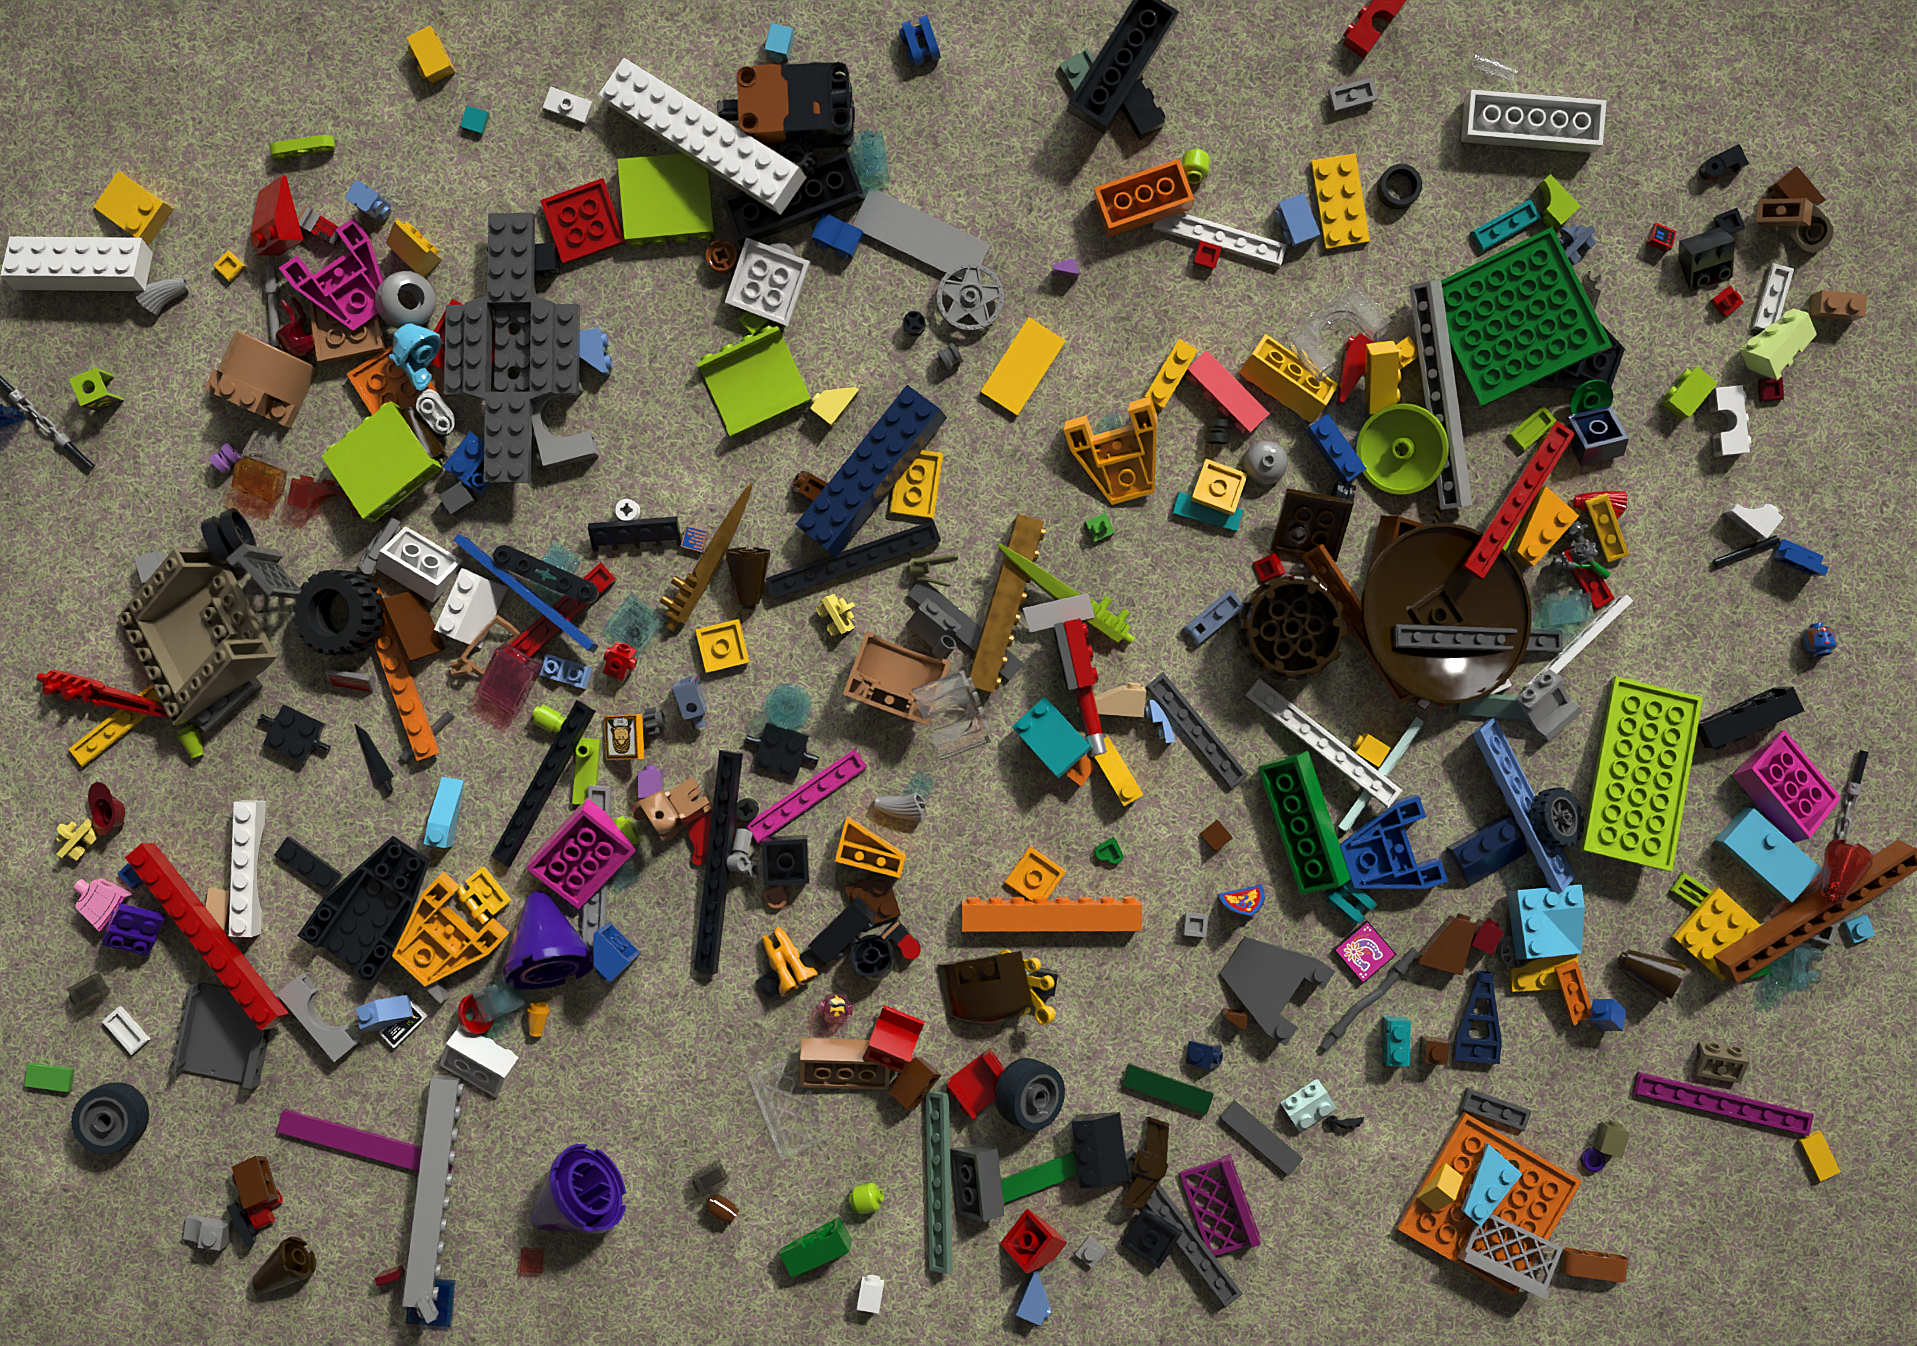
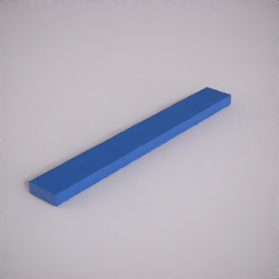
M458 534L453 539V541L587 651L594 653L597 650L598 644L510 572L495 564L493 558L471 540L461 534Z

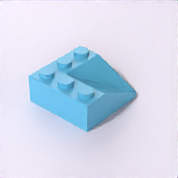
M1582 885L1567 886L1563 892L1557 894L1553 892L1551 887L1507 892L1516 959L1582 953L1585 913Z

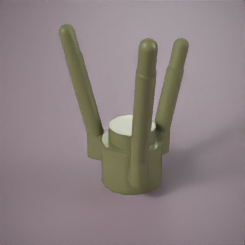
M953 554L932 558H911V576H917V581H927L950 587L951 584L949 582L925 575L930 573V563L958 559L959 556Z

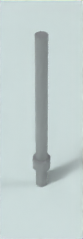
M266 266L267 284H264L265 294L268 295L271 346L275 347L278 345L275 333L279 330L277 303L279 285L276 284L275 266Z

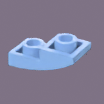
M546 654L540 675L586 689L592 667Z
M1148 700V705H1145L1147 719L1151 718L1153 723H1161L1160 726H1157L1159 739H1163L1164 743L1175 742L1165 713L1155 700Z

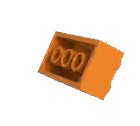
M1180 159L1094 187L1093 194L1108 238L1191 210L1194 203V197Z

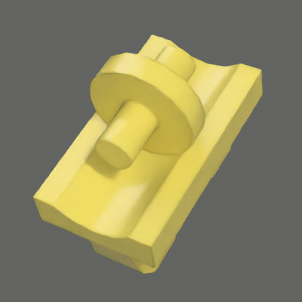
M835 594L821 599L822 603L816 608V611L821 618L829 614L834 622L827 625V630L831 636L840 633L844 634L854 629L850 619L854 618L851 609L855 607L853 602L847 605L844 598L838 600Z
M89 818L75 832L73 829L77 826L76 823L70 822L68 826L59 824L57 831L60 834L56 839L59 842H62L65 838L68 839L57 852L59 857L63 858L64 855H67L77 861L86 850L77 844V841L81 838L91 845L99 837V834L91 827L93 823Z

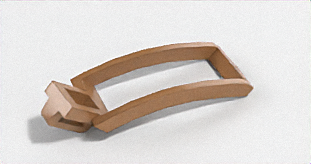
M499 615L495 616L470 643L458 661L451 663V674L454 677L473 672L480 678L483 677L502 652L521 632ZM497 622L513 635L500 647L482 670L467 659L466 656Z

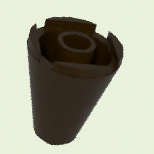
M416 407L403 409L402 417L430 458L436 461L442 459L443 463L447 461L446 451L431 426L420 415Z
M737 547L727 549L726 559L737 604L742 605L743 609H754L755 605L760 603L771 556L769 549Z
M1630 949L1626 953L1622 951L1617 960V964L1620 965L1619 970L1665 1004H1668L1667 998H1673L1683 979L1679 975L1680 970H1686V964Z
M288 1237L279 1244L252 1278L253 1288L261 1294H266L307 1279L316 1270L314 1252L310 1251L309 1253L304 1247L307 1243L299 1237Z

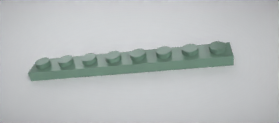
M930 1090L926 1095L930 1271L949 1274L953 1272L949 1093Z

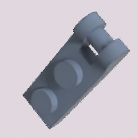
M1229 589L1184 626L1182 630L1186 634L1189 633L1193 638L1192 642L1197 646L1240 611L1244 604ZM1199 623L1205 629L1202 633H1199L1195 628Z

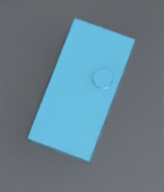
M1744 807L1715 838V841L1783 901L1793 902L1822 870L1820 866L1754 808Z

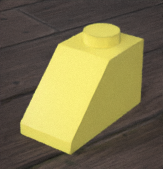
M856 387L825 390L821 395L817 393L810 402L812 405L810 409L833 428L860 394V391Z

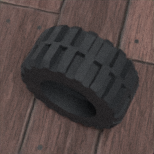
M323 570L318 574L310 576L308 582H304L300 587L302 591L297 593L295 598L297 603L296 606H293V612L296 613L294 624L299 628L297 632L300 638H305L304 643L308 647H313L312 649L315 652L331 656L354 655V653L365 651L366 647H371L375 642L374 638H378L381 634L379 629L380 626H384L385 619H382L384 612L379 600L383 597L377 593L378 587L375 583H370V578L360 575L359 572ZM339 593L345 597L349 606V619L345 628L340 633L333 627L330 620V606L333 599Z

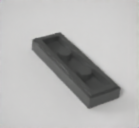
M1468 1087L1460 1105L1461 1110L1524 1132L1532 1110Z

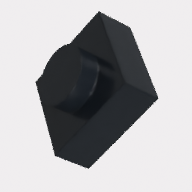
M1738 208L1713 218L1716 227H1723L1730 235L1746 228Z

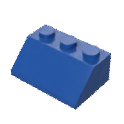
M608 922L594 933V967L597 969L596 973L600 978L611 982L641 952Z

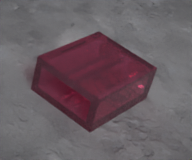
M504 643L495 649L475 693L479 694L484 700L499 706L502 711L514 715L524 706L543 665L509 644Z

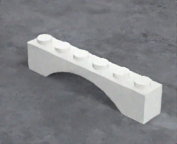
M242 800L234 802L229 936L253 937L261 934L262 910L257 888V862L260 840L265 825L266 801Z

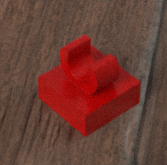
M1731 285L1710 300L1723 318L1744 303L1741 296Z

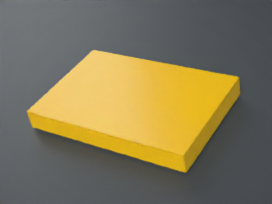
M920 451L893 486L890 506L891 514L934 520L943 453Z

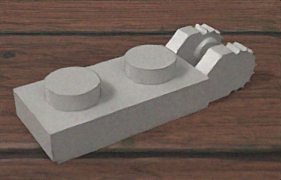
M392 515L386 517L361 556L358 566L363 573H372L373 569L376 568V559L379 556L380 550L391 537L394 538L400 529V526H398L400 522Z

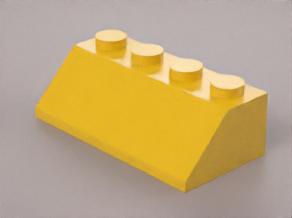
M1267 334L1263 336L1239 371V374L1247 381L1254 383L1263 392L1273 396L1283 406L1289 407L1302 419L1313 423L1326 407L1338 386L1335 381Z

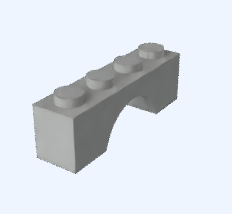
M304 973L293 979L277 995L280 997L279 1000L282 1005L290 1009L294 1014L296 1022L307 1029L311 1040L316 1043L318 1042L323 1048L324 1055L336 1062L359 1044L361 1040L348 1024L331 1026L321 1021L316 1014L314 1006L315 997L319 990Z

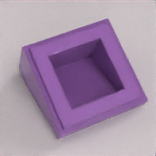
M1073 258L1053 265V274L1072 278L1079 277V271Z

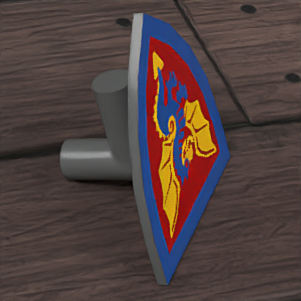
M1262 884L1218 894L1224 907L1233 913L1242 915V921L1244 922L1252 920L1265 902V892Z

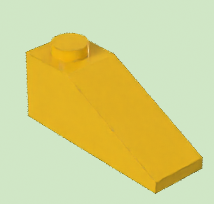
M1107 736L1104 738L1107 753L1094 757L1121 804L1126 806L1143 796V793Z

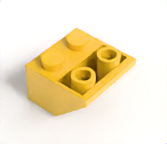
M398 218L394 221L386 244L416 273L425 278L442 261L437 255L440 251L426 240L408 221L402 223Z

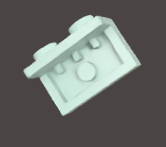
M1318 1079L1281 1102V1105L1299 1132H1302L1337 1109Z

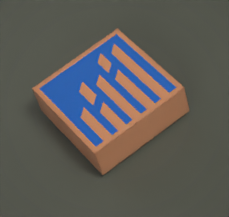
M686 525L681 547L703 553L709 531Z

